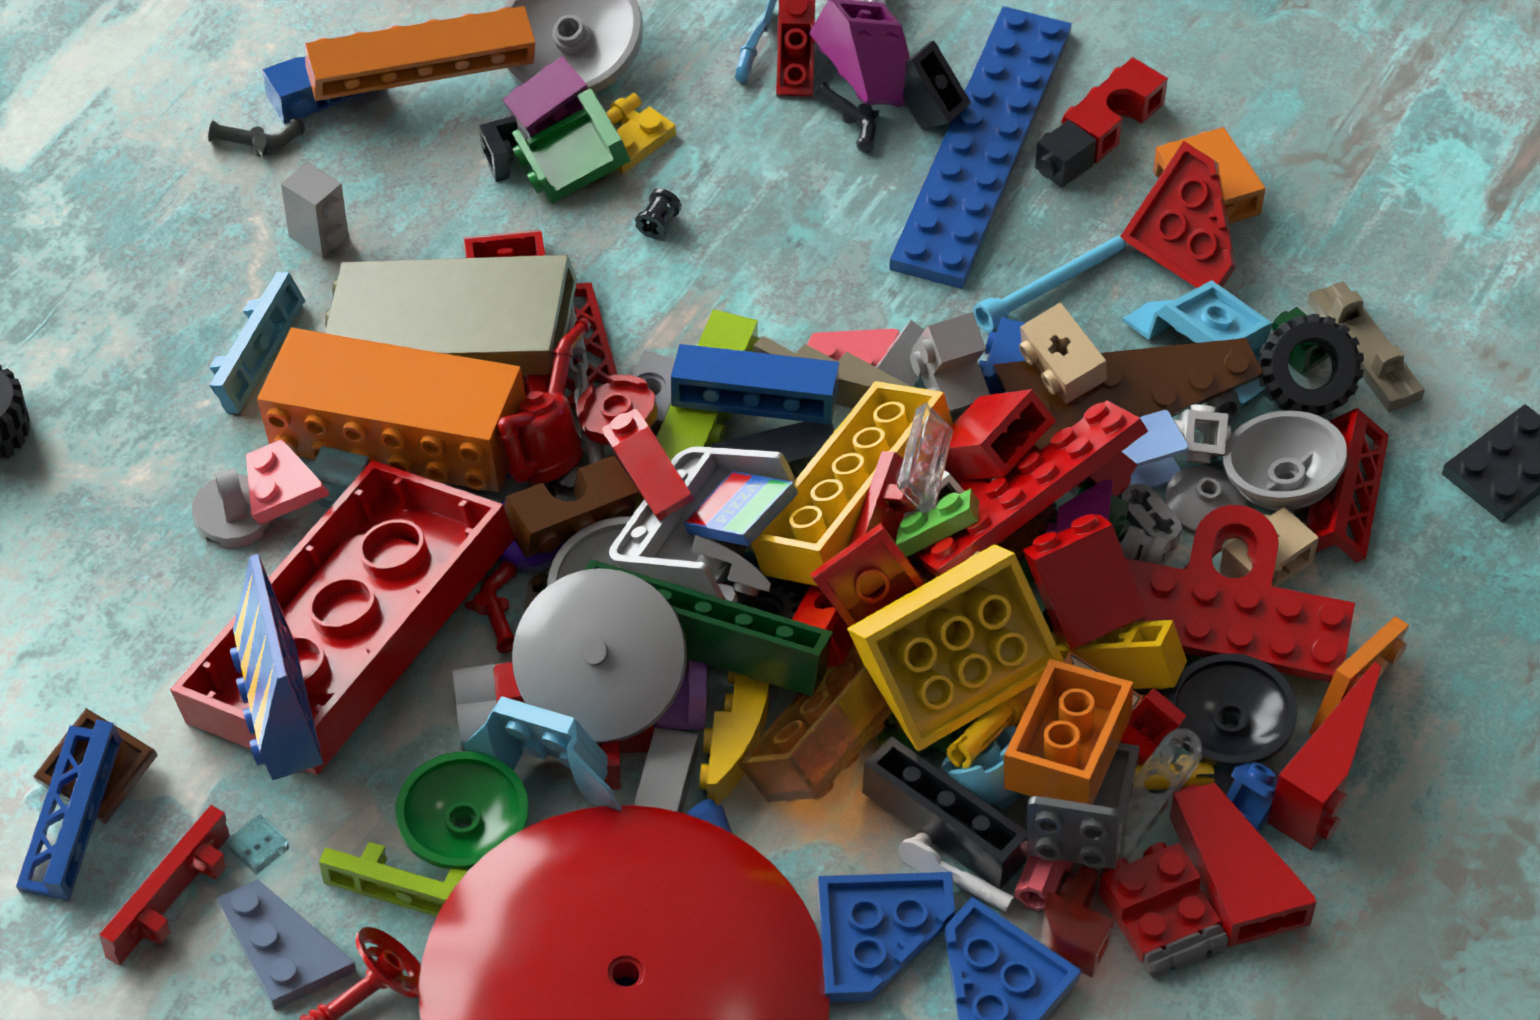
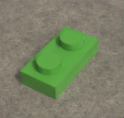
M970 488L960 494L951 493L938 502L937 506L923 513L916 511L909 514L901 521L898 527L897 546L908 557L978 522V498Z

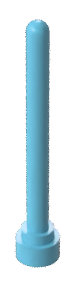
M1116 236L1003 299L987 298L973 308L977 324L987 333L996 330L1002 317L1008 318L1010 312L1124 250L1126 242L1120 236Z

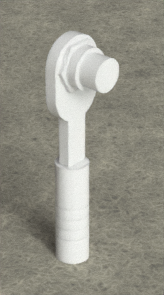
M917 833L915 837L905 839L900 844L898 854L902 861L922 873L952 872V882L956 883L957 887L1004 912H1007L1011 907L1014 896L992 886L967 871L962 872L942 861L939 854L930 847L931 839L927 834Z

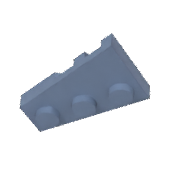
M258 879L217 897L219 909L274 1010L356 972L355 962Z

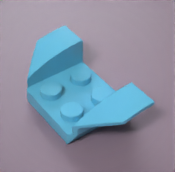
M1212 280L1176 300L1146 302L1122 320L1148 340L1164 331L1170 325L1195 343L1246 338L1257 361L1261 359L1259 352L1262 345L1268 340L1267 337L1270 335L1272 324L1268 319ZM1258 379L1234 389L1238 393L1241 407L1266 390L1264 386H1260Z
M501 696L487 721L463 745L466 751L483 753L499 759L513 771L523 751L543 760L546 759L547 755L558 758L562 764L571 768L574 780L589 804L607 806L618 811L622 809L614 797L611 788L604 782L607 775L608 756L575 718Z

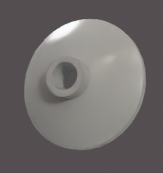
M1197 465L1182 469L1170 479L1165 491V503L1179 518L1181 526L1193 533L1196 532V528L1203 517L1212 510L1227 505L1246 506V498L1229 480L1226 472L1212 466Z

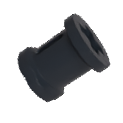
M654 189L649 195V204L645 211L639 212L635 218L636 228L646 237L656 240L662 239L668 231L667 224L671 218L677 216L681 211V201L675 194L666 189Z

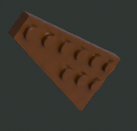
M1246 338L1101 353L1106 360L1107 380L1068 404L1063 401L1058 393L1053 395L1048 391L1041 378L1042 372L1035 363L1033 365H1029L1026 361L993 364L992 368L1004 393L1032 389L1056 419V422L1034 444L1039 449L1051 443L1050 440L1055 433L1064 428L1072 427L1083 419L1084 413L1095 404L1104 403L1108 400L1138 417L1162 410H1167L1171 417H1174L1188 409L1190 410L1191 405H1201L1261 378L1264 373Z

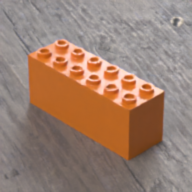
M291 327L257 397V402L268 443L272 444L282 439L298 457L315 459L322 463L331 462L354 466L361 470H364L374 460L442 484L448 483L469 487L478 491L487 490L500 493L510 465L503 442L498 436V422L502 417L516 414L520 409L519 404L526 398L520 366Z

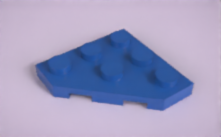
M952 872L818 876L825 997L830 998V1002L871 1001L934 940L955 915Z
M973 896L945 926L944 936L958 1020H1046L1080 980L1081 970Z

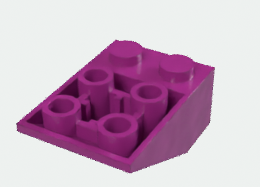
M828 0L809 33L819 45V50L829 57L837 67L839 75L850 83L857 92V97L862 102L868 105L907 106L903 100L906 61L910 59L902 25L883 3L857 0Z

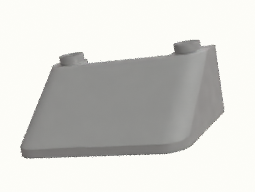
M690 447L678 453L671 462L695 500L660 521L657 520L645 500H643L611 545L609 555L613 563L622 569L737 603L738 597L734 589L729 585L722 584L728 576L731 563L724 561L722 569L709 566L704 562H697L699 554L691 552L695 535L687 533L683 522L732 471L792 482L796 479L781 452ZM706 538L730 549L740 556L747 547L745 545Z

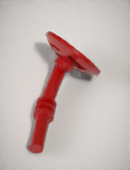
M364 927L356 934L355 943L363 962L368 968L366 970L367 976L328 1005L319 1004L316 1010L311 1009L308 1011V1015L303 1014L299 1017V1020H338L376 991L386 989L387 987L406 997L418 999L421 965L414 955L394 937L380 929ZM364 943H371L378 947L371 946L367 949ZM404 969L407 971L409 976H405L403 974Z

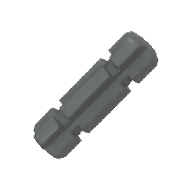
M1214 924L1202 929L1203 934L1201 935L1199 932H1195L1166 944L1165 950L1159 947L1147 952L1144 955V966L1151 977L1158 978L1170 973L1168 969L1170 967L1173 970H1177L1207 957L1206 952L1215 954L1226 949L1227 942L1229 941L1227 934L1221 925Z

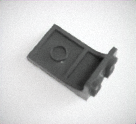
M1125 743L1119 744L1092 805L1040 796L1030 797L1027 806V855L1036 856L1047 861L1061 860L1079 863L1090 868L1104 867L1116 869L1139 760L1140 746Z

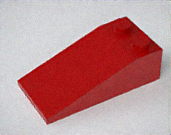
M1376 662L1370 666L1278 775L1267 823L1312 851L1321 838L1329 840L1341 822V818L1337 814L1348 796L1344 792L1367 722L1382 667Z

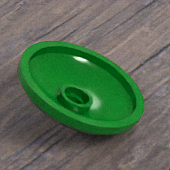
M461 751L434 757L416 768L407 777L398 793L395 815L397 828L403 842L418 858L444 869L469 870L497 845L526 828L529 805L527 793L521 779L508 765L499 759L483 753ZM461 823H468L471 825L467 828L457 827Z

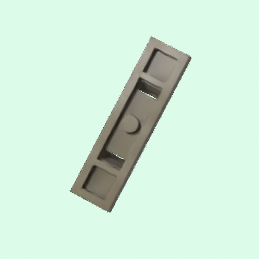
M1341 281L1327 288L1310 292L1308 304L1316 314H1320V317L1324 318L1327 316L1335 318V323L1339 325L1345 324L1351 329L1348 333L1352 338L1357 337L1360 343L1357 345L1358 352L1364 355V361L1361 362V369L1364 370L1363 379L1388 412L1422 400L1425 389L1405 364L1404 354L1397 345L1392 346L1364 309L1363 300L1356 291L1352 292L1346 283Z

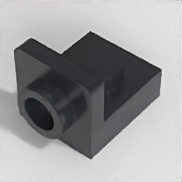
M514 116L479 125L481 152L495 182L510 178L509 162L514 161L512 148L517 146L512 134L513 131L518 129V123Z

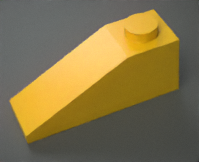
M1173 620L1131 622L1071 650V652L1106 674L1132 681L1134 689L1155 688L1161 690L1175 687L1187 662ZM1053 630V639L1064 660L1070 650L1058 639L1055 630Z

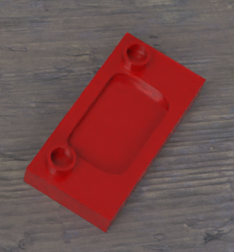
M372 460L268 577L296 643L324 762L322 765L304 771L318 776L513 542V532L503 504ZM235 615L170 688V691L185 723L251 749L250 740L256 739V733L250 734L243 714V709L249 708L250 705L249 703L244 704L236 679L243 677V673H237L230 653L231 648L237 647L233 631Z

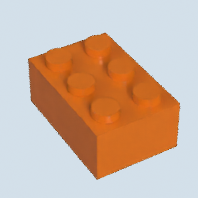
M1049 659L1004 754V789L1028 796H1040L1092 805L1131 719L1133 682Z

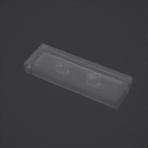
M928 403L918 407L915 411L897 483V488L924 514L936 507L953 434V429Z

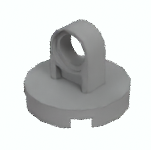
M236 468L216 472V479L209 481L197 492L192 503L194 526L200 537L206 541L208 537L213 541L219 542L220 547L227 549L245 547L259 541L264 536L263 531L269 526L270 522L273 525L275 518L259 525L251 516L248 476L237 474Z

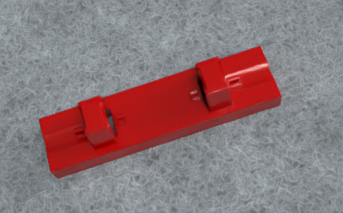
M895 451L881 453L849 545L880 523L895 542L897 530L905 512H913L917 509L921 497L913 492V488L919 471L905 462Z
M210 805L100 932L99 937L105 958L120 966L143 938L162 945L171 934L168 925L169 921L163 914L199 872L214 880H217L226 869L223 859L224 855L218 850L230 837L229 829L226 825L225 812Z

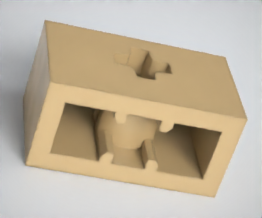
M1061 302L1020 326L1021 344H1019V350L1023 358L1029 365L1034 363L1042 372L1041 378L1048 391L1053 395L1058 393L1066 404L1107 380L1105 358Z
M1282 507L1271 516L1269 514L1264 515L1273 524L1278 535V553L1271 584L1273 587H1278L1313 563L1319 539L1316 534L1285 507ZM1229 539L1222 548L1223 554L1219 572L1228 578H1240L1252 569V564L1247 557V546L1240 539Z

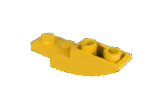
M728 671L727 682L728 684H735L734 694L726 693L724 712L715 711L713 728H705L703 753L710 754L709 764H701L699 790H707V800L713 799L716 805H720L728 797L752 763L763 736L769 708L770 683L753 680Z

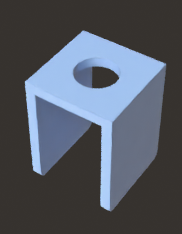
M1167 410L1139 417L1148 432L1122 451L1137 464L1131 475L1129 485L1144 484L1154 490L1167 486L1170 479L1177 472L1181 471L1173 456L1187 452L1188 444Z

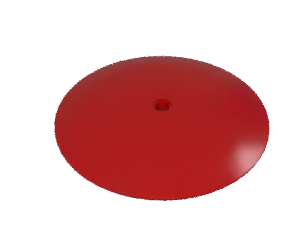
M620 805L622 807L620 811L607 806L579 809L533 824L497 845L469 869L454 887L440 909L429 933L422 957L419 978V1012L421 1020H829L830 998L825 997L822 942L808 909L791 883L772 862L731 832L694 816L658 807ZM620 977H630L636 983L623 987L618 985L615 980Z

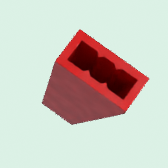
M1216 783L1203 786L1190 785L1173 794L1169 818L1183 849L1201 876L1200 887L1222 921L1221 926L1229 940L1227 947L1311 925L1317 903L1314 895Z

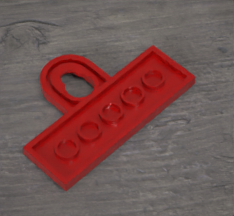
M1108 400L1104 403L1093 405L1084 413V418L1075 425L1055 433L1050 440L1051 443L1039 449L1033 445L1011 469L1012 471L1008 475L996 478L993 481L991 480L994 477L957 481L964 491L971 488L978 498V522L912 554L916 562L938 577L963 563L977 551L982 552L994 544H999L1148 432L1141 418Z
M1242 505L1222 506L1212 510L1203 517L1196 528L1188 570L1126 558L1148 614L1133 622L1173 620L1184 654L1203 658L1225 653L1242 654L1269 664L1279 673L1324 682H1331L1336 669L1345 662L1355 602L1271 586L1279 545L1277 532L1266 516L1253 508ZM1232 538L1240 539L1246 544L1247 557L1252 564L1251 571L1240 578L1225 577L1217 572L1212 564L1213 557L1222 551L1223 544Z

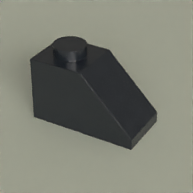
M934 40L929 41L906 61L903 100L921 129L948 124L971 104L969 97Z

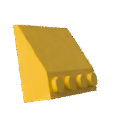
M995 544L847 628L866 669L917 751H921L1039 682L1049 659L1064 662L1015 553Z

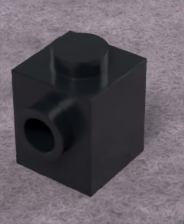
M1068 120L1054 131L1045 133L1039 139L1036 145L1035 168L1043 177L1050 179L1063 188L1093 166L1096 139Z

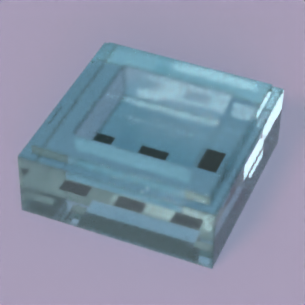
M261 814L226 840L227 848L255 875L290 849L288 839Z

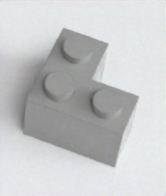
M973 312L928 325L911 349L910 361L913 371L917 376L921 375L927 390L944 392L951 418L961 416L979 396L990 395L978 364V360L985 352L986 346Z

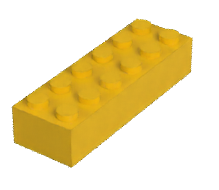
M876 381L872 384L794 481L798 491L796 497L751 543L764 576L818 586L810 573L849 546L881 453L895 451L905 462L919 471L917 479L934 457L928 450L953 425L944 392Z

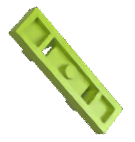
M368 842L361 857L325 847L319 860L321 875L325 884L437 917L454 887L468 872L463 869H450L445 881L441 882L385 865L387 861L385 846L373 842Z

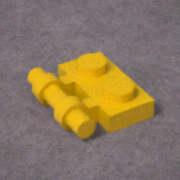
M635 93L626 98L620 97L611 104V109L606 112L613 125L619 121L624 124L616 131L622 139L631 161L617 168L622 174L676 136V124L652 107H647L641 113L635 111L636 108L642 105L640 97Z

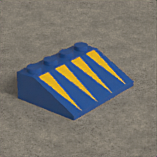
M259 554L249 557L233 627L237 647L231 648L230 653L237 673H243V677L236 679L244 704L249 703L250 705L249 708L243 709V714L250 734L256 733V739L250 740L253 757L257 766L266 765L273 781L322 765L324 762L295 640Z

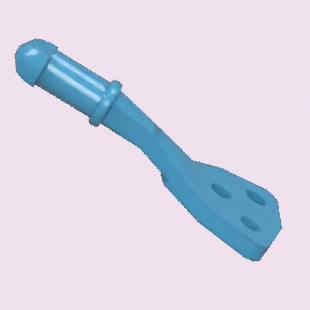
M768 0L763 18L750 35L746 44L740 48V57L735 74V79L740 83L747 82L754 58L758 54L756 46L762 34L768 31L777 0Z

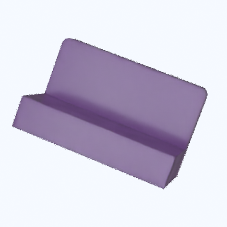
M689 659V667H686L684 680L677 697L667 712L653 724L654 728L705 730L707 664Z

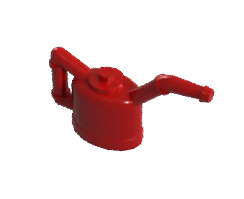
M586 318L576 321L575 326L558 342L556 349L553 350V355L555 356L548 393H542L541 391L529 393L527 398L519 404L520 409L516 414L502 417L498 422V436L503 442L508 458L509 472L518 483H525L526 481L532 484L550 482L568 473L583 457L582 439L578 434L571 406L564 392L570 358L573 357L572 350L582 336L588 333L590 328V321Z

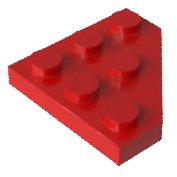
M1183 141L1120 237L1126 243L1196 288L1211 280L1223 288L1235 270L1236 262L1219 164L1211 157Z

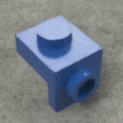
M1247 763L1234 769L1231 776L1235 780L1226 796L1253 827L1260 831L1269 817L1277 780L1274 779L1275 773L1264 765Z

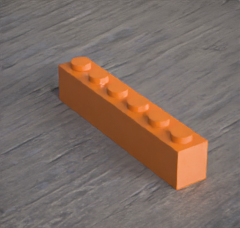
M525 6L516 8L504 7L492 12L468 13L461 17L444 20L432 19L421 24L397 25L385 30L356 32L349 36L332 39L320 38L314 42L305 43V65L315 101L533 64L536 42Z

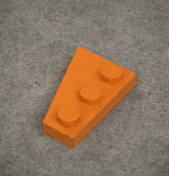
M1395 616L1336 669L1309 733L1311 735L1315 733L1374 662L1382 666L1379 678L1389 663L1394 665L1398 662L1407 647V643L1403 641L1409 624Z

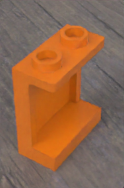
M1224 127L1201 132L1198 135L1175 142H1168L1156 147L1153 173L1157 178L1160 177L1183 141L1211 157L1219 164L1229 224L1261 214L1266 187Z

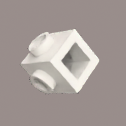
M1191 405V410L1188 409L1180 413L1178 420L1174 419L1188 444V451L1180 454L1186 455V462L1210 464L1211 458L1225 454V445L1231 437V426L1227 425L1228 414L1216 413L1214 406ZM1195 429L1201 431L1203 435L1201 443L1193 442Z

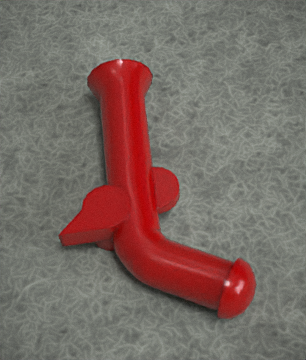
M507 560L502 561L500 566L484 580L480 593L474 596V600L464 603L465 608L476 611L479 615L488 616L497 638L496 649L500 653L513 651L515 638L504 613L510 607L509 601L504 597L498 598L496 594L508 580L515 578L517 575L516 566Z

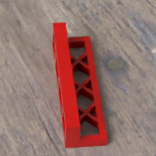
M1359 408L1329 420L1345 439L1347 462L1344 471L1330 493L1320 501L1310 505L1306 524L1319 537L1316 552L1336 545L1356 563L1365 560L1367 556L1389 435ZM1365 434L1373 440L1372 451H1370ZM1360 460L1367 476L1366 482L1364 481L1362 473L1359 468ZM1354 491L1361 506L1360 513L1353 499ZM1348 522L1355 537V541H1353L1350 537L1346 535Z

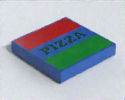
M732 471L683 522V525L690 535L749 546L796 497L798 491L792 481Z

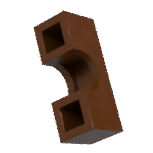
M612 455L578 469L573 491L577 498L575 501H562L553 497L542 482L506 496L504 508L513 532L514 541L527 558L540 552L548 553L554 550L578 531L596 522L616 517L633 516L639 491L616 457Z

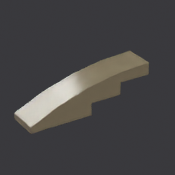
M764 336L754 344V352L836 361L807 344H804L796 353ZM846 352L836 361L839 362V393L836 405L853 409L875 381L912 387L849 352Z

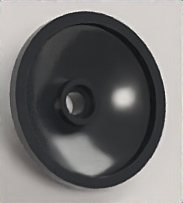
M1225 653L1197 660L1182 671L1176 686L1171 687L1169 690L1168 700L1187 715L1180 726L1173 732L1174 737L1189 753L1214 765L1239 767L1247 763H1262L1275 756L1286 746L1296 726L1297 702L1290 684L1275 668L1251 656ZM1231 723L1236 727L1229 728L1225 727L1224 724Z

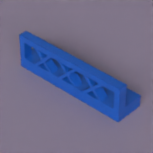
M96 719L93 730L69 726L16 884L18 891L70 901L122 742L114 723ZM78 740L87 741L89 744L83 762L78 766L73 758ZM71 763L74 769L68 771ZM77 778L69 804L65 806L59 797L62 787ZM58 803L60 809L55 811L56 805ZM63 819L56 843L51 846L46 838L49 826ZM43 844H45L47 849L41 852ZM50 859L43 883L31 881L35 868Z

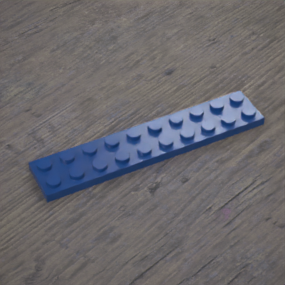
M1002 6L965 89L971 104L957 115L948 127L892 253L889 270L963 289L1069 40L1072 23Z

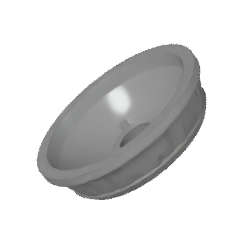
M1301 411L1271 412L1245 422L1233 432L1225 445V454H1223L1224 469L1229 480L1237 487L1238 491L1252 503L1271 510H1280L1282 507L1288 510H1296L1320 501L1335 487L1346 466L1347 447L1341 432L1332 423L1320 416Z

